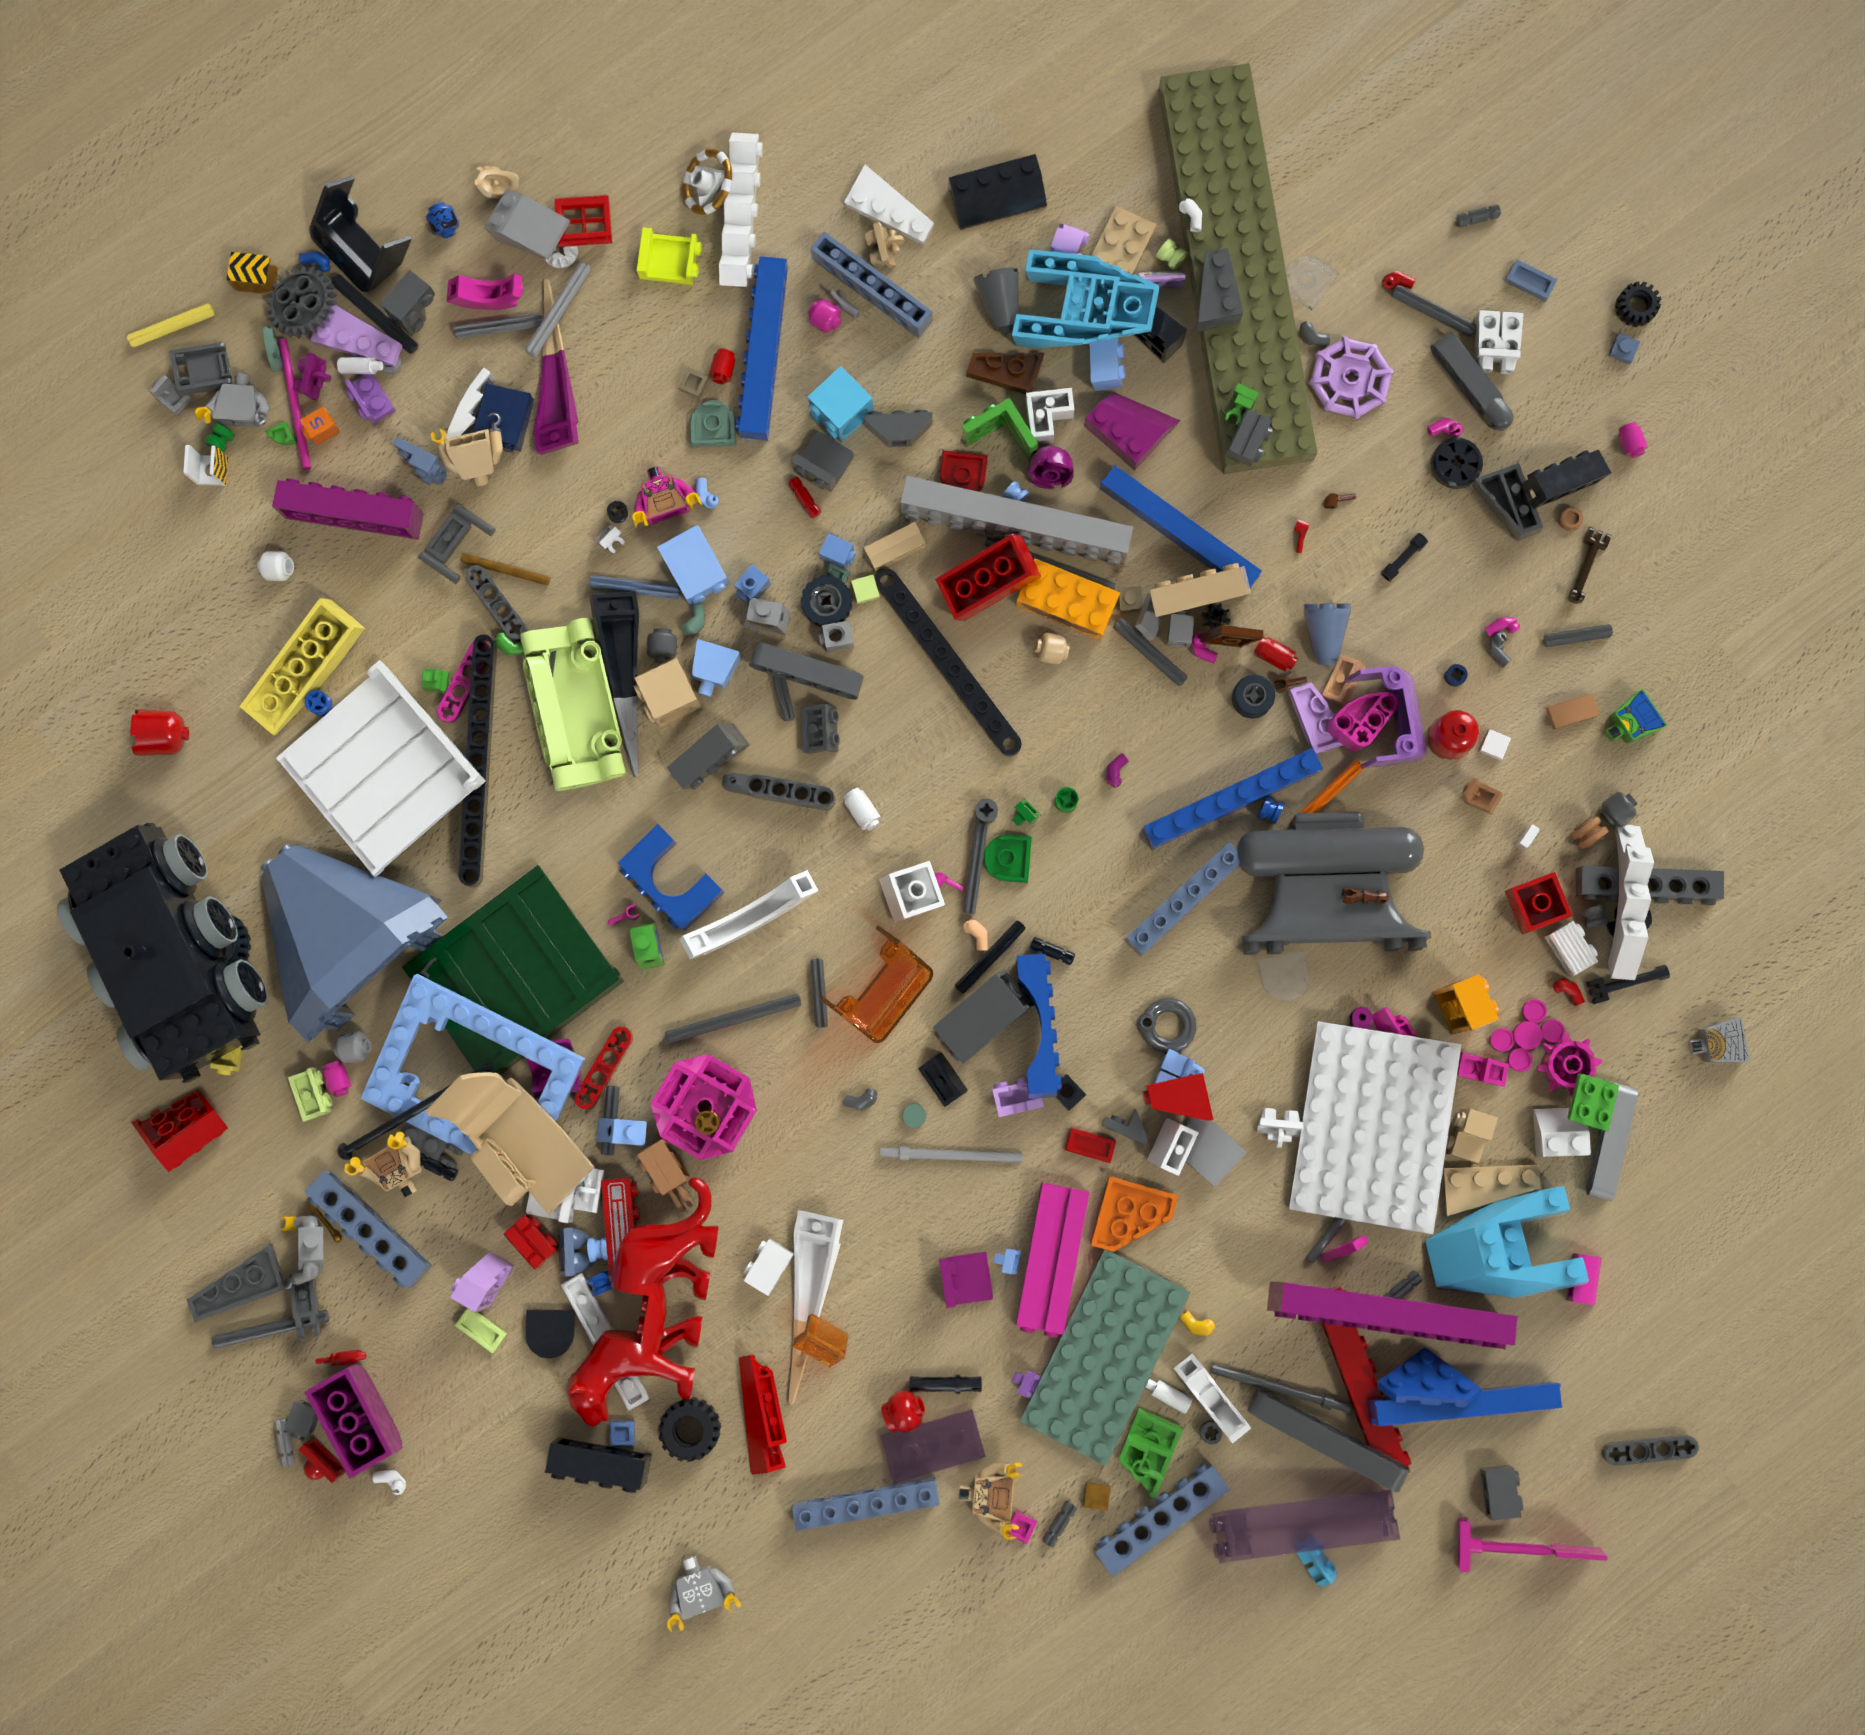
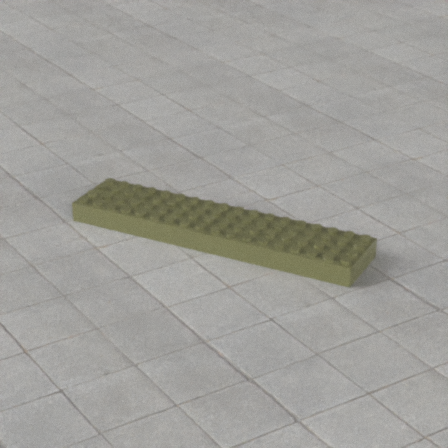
M1250 63L1161 76L1158 90L1178 208L1180 202L1191 199L1202 211L1201 231L1191 232V217L1188 213L1183 214L1179 210L1185 250L1188 252L1187 261L1196 315L1198 314L1202 263L1205 252L1224 248L1229 250L1243 309L1240 323L1199 331L1223 474L1314 461L1317 455V447ZM1238 383L1259 393L1251 410L1272 420L1269 427L1273 431L1267 442L1262 441L1260 448L1264 450L1259 461H1253L1251 467L1225 456L1238 426L1235 427L1237 421L1235 416H1230L1228 421L1225 422L1226 414L1234 408L1233 404L1236 398L1233 397V393Z

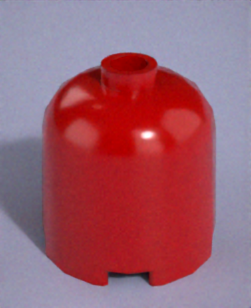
M135 709L136 715H132L130 736H135L136 746H131L135 756L174 755L183 748L185 740H189V727H185L182 717L176 712Z
M1461 710L1449 711L1436 719L1429 727L1428 745L1439 758L1458 760L1467 755L1478 742L1480 734L1479 725L1468 712Z

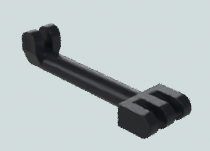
M1666 965L1655 967L1656 970L1636 975L1635 980L1621 979L1605 984L1602 977L1587 981L1586 984L1587 986L1597 984V989L1589 991L1590 995L1600 994V998L1592 1000L1593 1004L1610 1000L1608 996L1610 992L1659 979V981L1670 978L1669 969Z

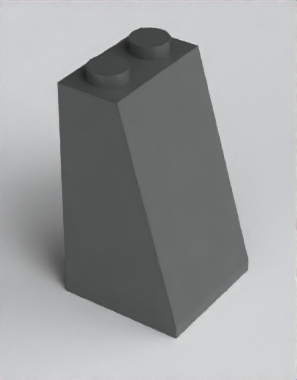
M1003 969L993 975L933 1026V1029L936 1031L934 1034L941 1043L945 1042L951 1049L949 1051L951 1056L963 1064L1033 1007L1034 1003L1007 970Z

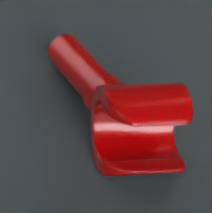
M1301 519L1297 521L1294 531L1300 533L1296 553H1302L1305 535L1309 529V524Z

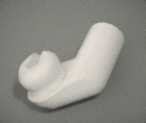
M1191 199L1180 202V212L1183 214L1188 213L1191 217L1190 231L1200 232L1202 227L1201 209Z
M383 1470L373 1472V1483H388L393 1494L401 1495L406 1489V1481L397 1471Z

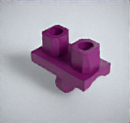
M307 353L306 358L298 359L297 367L303 375L302 379L294 380L293 390L312 400H318L323 382H331V376L326 374V361L316 357L314 353Z

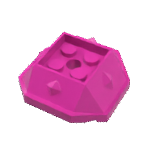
M710 1054L675 1062L651 1102L660 1137L699 1160L733 1152L757 1112L750 1078ZM705 1100L711 1103V1111L716 1113L721 1121L717 1132L711 1135L700 1133L695 1126V1119L701 1113L700 1104Z

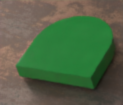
M1001 835L993 839L984 851V865L987 872L999 881L1028 884L1032 837Z

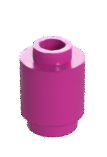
M1636 422L1620 427L1618 429L1620 433L1618 437L1625 455H1631L1632 458H1636L1645 454L1644 450L1648 448L1641 427L1637 426Z
M335 1061L322 1066L324 1071L322 1076L329 1095L334 1094L335 1097H339L349 1093L348 1089L352 1085L345 1065H342L341 1061Z

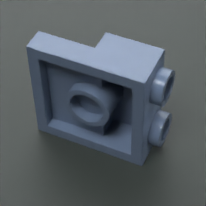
M396 437L393 446L397 449V454L414 469L412 472L419 476L418 479L428 485L431 483L438 486L439 484L442 485L447 477V469L438 457Z

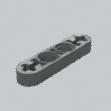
M479 565L469 567L466 571L468 583L508 637L514 641H521L520 634L528 631L525 623L488 573ZM474 572L480 574V578L485 583L481 586L476 579H473ZM491 588L495 589V598L486 600L484 598L485 591ZM502 606L509 608V615L505 618H500L497 615L498 609ZM512 620L517 627H521L519 629L521 633L519 635L516 633L511 634L514 630L508 622Z
M1688 1435L1607 1443L1602 1449V1456L1606 1462L1615 1466L1687 1459L1694 1457L1698 1453L1699 1445L1695 1438ZM1685 1440L1691 1444V1447L1687 1449V1453L1683 1449H1675L1674 1445H1684ZM1661 1442H1665L1668 1445V1452L1663 1456L1658 1455L1656 1451L1657 1445ZM1636 1445L1644 1447V1455L1641 1458L1633 1456L1632 1449ZM1613 1448H1615V1450L1620 1452L1626 1451L1627 1456L1617 1455L1616 1460H1614V1458L1609 1456V1453L1613 1452Z

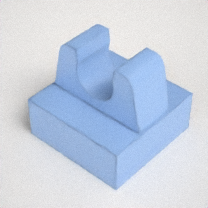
M1006 1248L1005 1254L995 1253L993 1263L1003 1265V1273L1018 1274L1022 1251Z

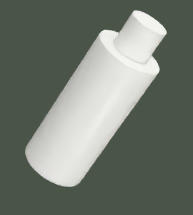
M340 357L337 362V368L341 374H375L383 369V363L376 361L373 357Z
M1148 1379L1145 1388L1152 1391L1151 1395L1183 1414L1188 1411L1193 1399L1161 1380L1154 1382Z

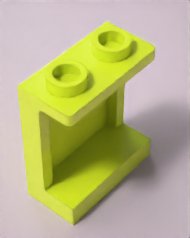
M643 227L637 264L639 278L693 285L694 277H698L699 264L696 263L697 256H701L702 242L698 241L697 234H692L691 238L653 234L652 228Z

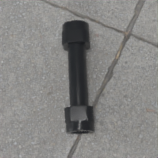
M1418 533L1409 542L1410 545L1392 564L1389 563L1380 572L1384 579L1391 582L1398 575V570L1412 555L1424 548L1428 543L1424 535Z

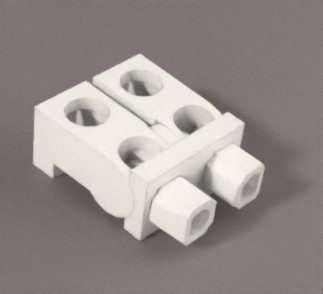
M1479 310L1475 316L1476 339L1474 359L1485 373L1492 372L1493 363H1500V373L1512 374L1514 372L1516 362L1520 358L1524 313L1502 312L1500 315V311Z

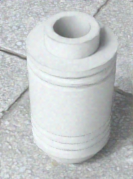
M855 788L843 797L845 800L844 804L862 830L867 829L870 831L880 824L881 816L863 790Z

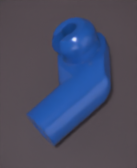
M315 251L299 254L301 265L315 263L321 272L331 270L329 265L331 263L330 259L321 252Z

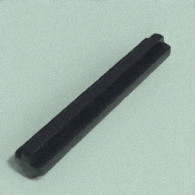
M1015 921L955 984L956 989L962 994L965 993L1024 932L1026 927L1020 921Z

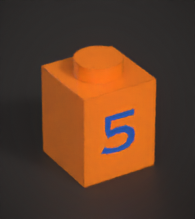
M324 406L300 419L304 426L301 428L303 435L308 441L312 440L316 445L340 433L331 414Z

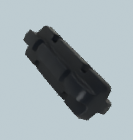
M1037 937L1033 938L1030 945L1032 950L1041 951V954H1045L1058 961L1061 959L1063 963L1071 965L1075 958L1073 952L1063 951V948L1047 941L1044 943L1042 939Z
M420 1152V1166H424V1169L439 1176L443 1175V1178L449 1181L455 1180L458 1174L457 1169L447 1167V1165L431 1157H426L425 1154Z

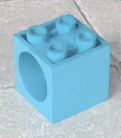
M841 366L807 397L812 419L818 424L821 422L826 427L825 431L833 440L837 438L841 443L864 422V415H869L870 412L874 411L873 398Z

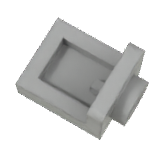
M165 375L161 379L156 380L150 390V393L175 415H178L192 400L189 395L179 396L176 385Z

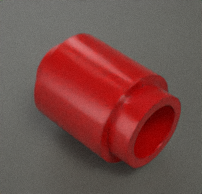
M720 348L713 355L709 377L712 378L714 383L724 385L731 381L736 362L734 352Z

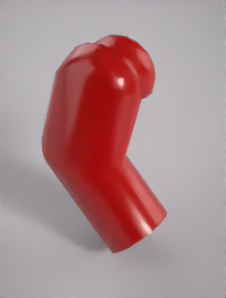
M1395 271L1384 276L1382 285L1385 289H1393L1397 285L1412 289L1416 279L1400 271Z

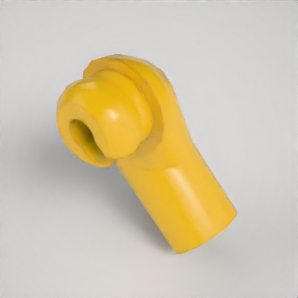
M1188 1310L1179 1316L1190 1333L1194 1335L1208 1336L1215 1329V1324L1211 1319L1196 1321Z

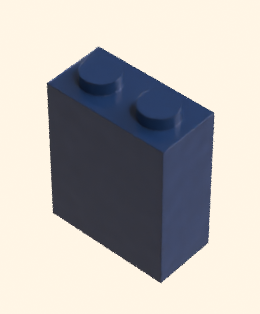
M486 383L473 432L491 429V424L496 423L498 418L496 416L488 418V415L490 413H497L501 417V422L497 427L501 429L503 451L513 453L516 450L521 452L535 401L531 393Z

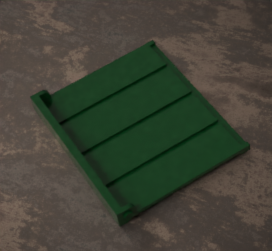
M539 865L402 967L411 980L414 975L419 974L546 1039H549L624 982L619 970L607 961ZM436 957L437 960L433 961L426 971L429 974V978H427L420 972H422L421 970L425 968L429 961ZM451 1019L447 1021L446 1031L473 1070L491 1062L494 1070L490 1073L501 1075L524 1058V1056Z

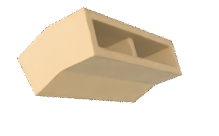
M915 521L864 546L863 549L874 571L877 572L926 547V542Z

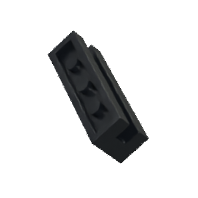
M1599 449L1590 453L1588 450H1585L1575 456V459L1572 456L1564 459L1558 466L1556 463H1553L1544 468L1542 472L1540 469L1533 471L1527 475L1528 480L1521 484L1524 493L1534 491L1536 497L1529 502L1533 509H1536L1597 484L1612 472Z

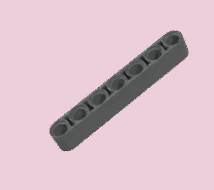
M1257 1389L1247 1409L1256 1418L1391 1491H1400L1410 1471L1404 1464L1264 1389Z

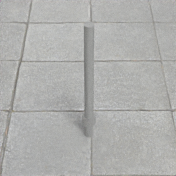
M909 1146L881 1148V1157L899 1158V1160L909 1161V1158L1022 1163V1153L909 1149Z

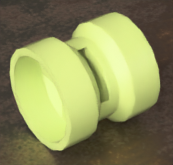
M1169 238L1159 249L1156 257L1161 261L1168 262V267L1175 271L1184 261L1188 252L1183 248L1178 249L1176 243Z

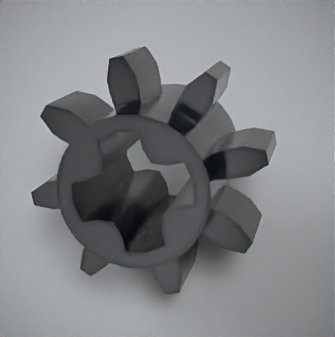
M1222 603L1218 607H1213L1212 604H1209V612L1203 611L1202 616L1206 618L1202 625H1208L1211 629L1223 625V623L1229 624L1230 619L1226 618V615L1230 610L1224 611L1221 608ZM1213 614L1221 617L1219 622L1217 619H1211Z

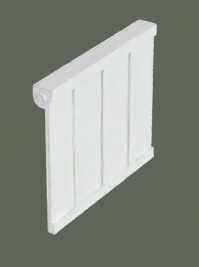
M381 660L368 670V679L276 757L374 877H377L388 864L467 795L485 782V779Z

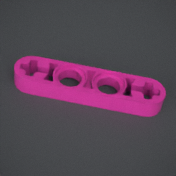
M486 642L480 645V648L484 646L483 650L485 652L490 649ZM473 643L466 652L438 706L437 714L445 723H453L459 718L470 697L471 678L465 677L463 671L467 666H472V661L469 659L472 657ZM486 664L479 667V674H482ZM457 686L465 688V695L461 698H455L453 695V690ZM449 698H451L453 701L457 703H460L458 707L455 704L453 705L452 711L454 712V715H448L447 718H445L446 714L443 712V710L449 709L452 704L450 701H448Z

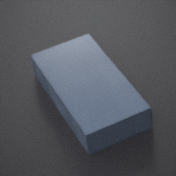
M1516 260L1505 282L1546 302L1558 279Z

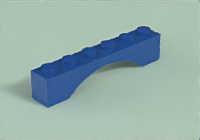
M1045 954L1017 956L1016 960L1018 984L1034 1003L1041 1025L1039 1049L1026 1075L1028 1099L1057 1097V1090H1061L1062 1087L1061 1076H1056L1055 1067L1059 1066V1054L1054 1052L1053 1043H1057L1056 1029L1051 1027V1020H1055L1054 1006L1049 1005V998L1053 997L1052 983H1047V975H1051L1050 961H1045Z

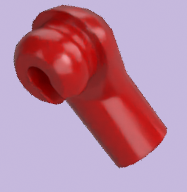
M1559 978L1558 981L1553 983L1554 991L1556 993L1564 992L1569 994L1574 1006L1585 1002L1579 986L1575 982L1566 978Z

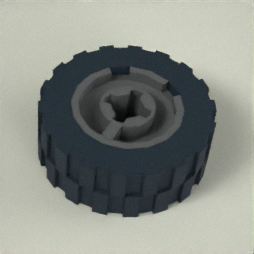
M821 575L818 578H813L810 583L808 582L806 588L802 591V610L806 617L816 626L821 627L822 625L845 622V619L849 617L850 610L853 607V599L850 590L841 579L834 578L831 575ZM825 598H830V606L828 604L823 605Z

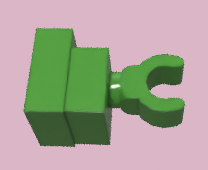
M1238 383L1233 393V397L1236 398L1233 404L1234 408L1226 414L1225 422L1228 421L1230 416H1235L1237 418L1235 427L1239 426L1242 419V411L1245 412L1246 409L1251 410L1259 393Z
M423 669V690L425 692L446 693L449 687L450 673L441 669Z

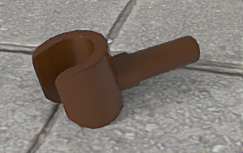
M1331 493L1324 499V508L1335 509L1338 506V502L1356 499V494L1338 495Z
M1279 677L1274 683L1282 682L1284 688L1276 689V692L1282 693L1289 686L1307 682V677L1292 680Z

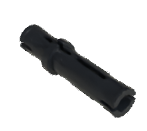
M955 1374V1377L910 1376V1392H955V1394H960V1392H982V1376L960 1377V1374Z

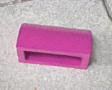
M1572 1253V1259L1583 1257L1589 1282L1584 1285L1569 1287L1566 1300L1596 1305L1602 1258Z

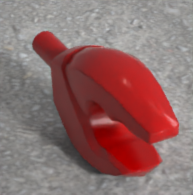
M349 1350L331 1353L330 1357L316 1358L315 1363L316 1365L331 1363V1366L346 1365L366 1359V1352Z

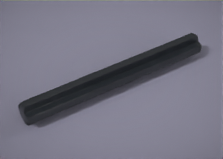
M340 274L333 276L331 283L342 295L387 335L403 346L402 348L409 354L417 351L419 345L344 277Z

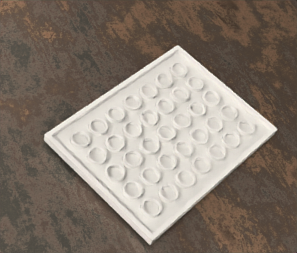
M1318 1021L1303 1115V1130H1301L1289 1209L1433 1234L1461 1044Z

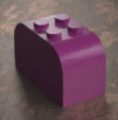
M355 1364L347 1367L304 1392L349 1479L402 1449L399 1431L373 1381L360 1365Z

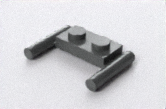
M456 504L425 550L419 554L418 559L454 584H457L461 577L444 566L443 563L447 562L472 528L471 524L489 536H492L496 529L460 504Z

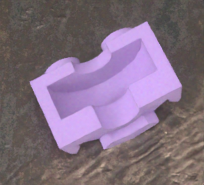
M1060 223V227L1057 228L1051 245V252L1082 255L1079 253L1082 246L1086 247L1090 233Z
M1027 1077L1016 1079L1017 1084L1008 1086L1007 1081L993 1084L994 1089L992 1091L998 1117L1044 1107L1042 1098L1028 1099Z

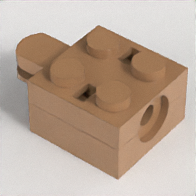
M661 1139L638 1154L640 1160L637 1163L644 1173H649L652 1178L650 1184L657 1194L661 1193L662 1196L669 1194L681 1213L686 1208L675 1191L676 1189L688 1207L694 1205L683 1186L689 1182L691 1176L669 1141Z

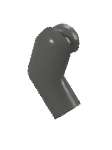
M1309 321L1301 323L1299 332L1308 345L1329 346L1330 334H1318Z

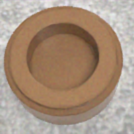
M1575 507L1564 509L1558 518L1559 525L1566 531H1575L1583 523L1582 512Z

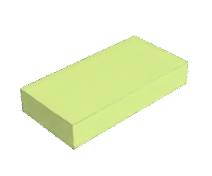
M469 1308L464 1311L454 1325L491 1353L496 1351L508 1334L479 1311L474 1312Z

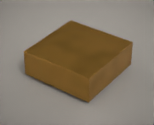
M1087 1482L1084 1508L1108 1511L1111 1486Z

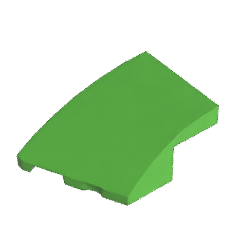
M1139 1408L1118 1460L1126 1469L1131 1471L1136 1481H1139L1147 1489L1151 1498L1155 1499L1182 1434L1183 1427Z

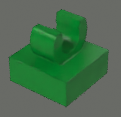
M1023 799L1014 807L1019 813L1012 821L1019 827L1025 821L1029 824L1035 822L1041 814L1026 799Z

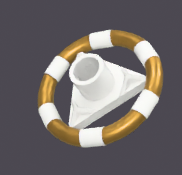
M705 149L698 153L691 160L685 171L682 182L683 197L691 211L699 215L710 214L718 210L730 192L732 167L728 157L718 149ZM714 157L718 159L724 170L698 165L706 159ZM722 184L721 191L718 197L713 202L709 203ZM691 185L697 187L699 205L692 198Z

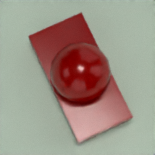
M313 1437L298 1449L308 1459L304 1465V1474L310 1480H319L325 1476L331 1483H334L346 1473L343 1465L316 1438Z

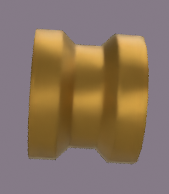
M703 1111L695 1119L696 1129L706 1135L716 1133L721 1124L719 1116L713 1111Z

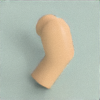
M977 920L966 921L963 924V930L965 933H971L976 938V951H988L987 930Z

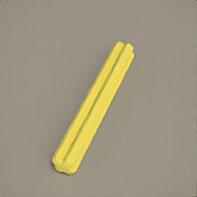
M204 304L128 334L127 340L132 347L139 346L215 315L214 310L210 304Z

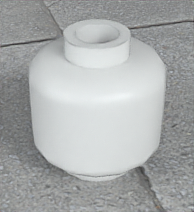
M267 551L260 557L257 568L266 581H286L294 571V562L285 552Z

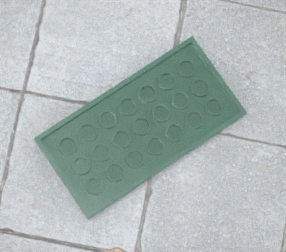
M1104 1249L1064 1329V1335L1061 1336L1020 1422L1106 1466L1191 1292Z

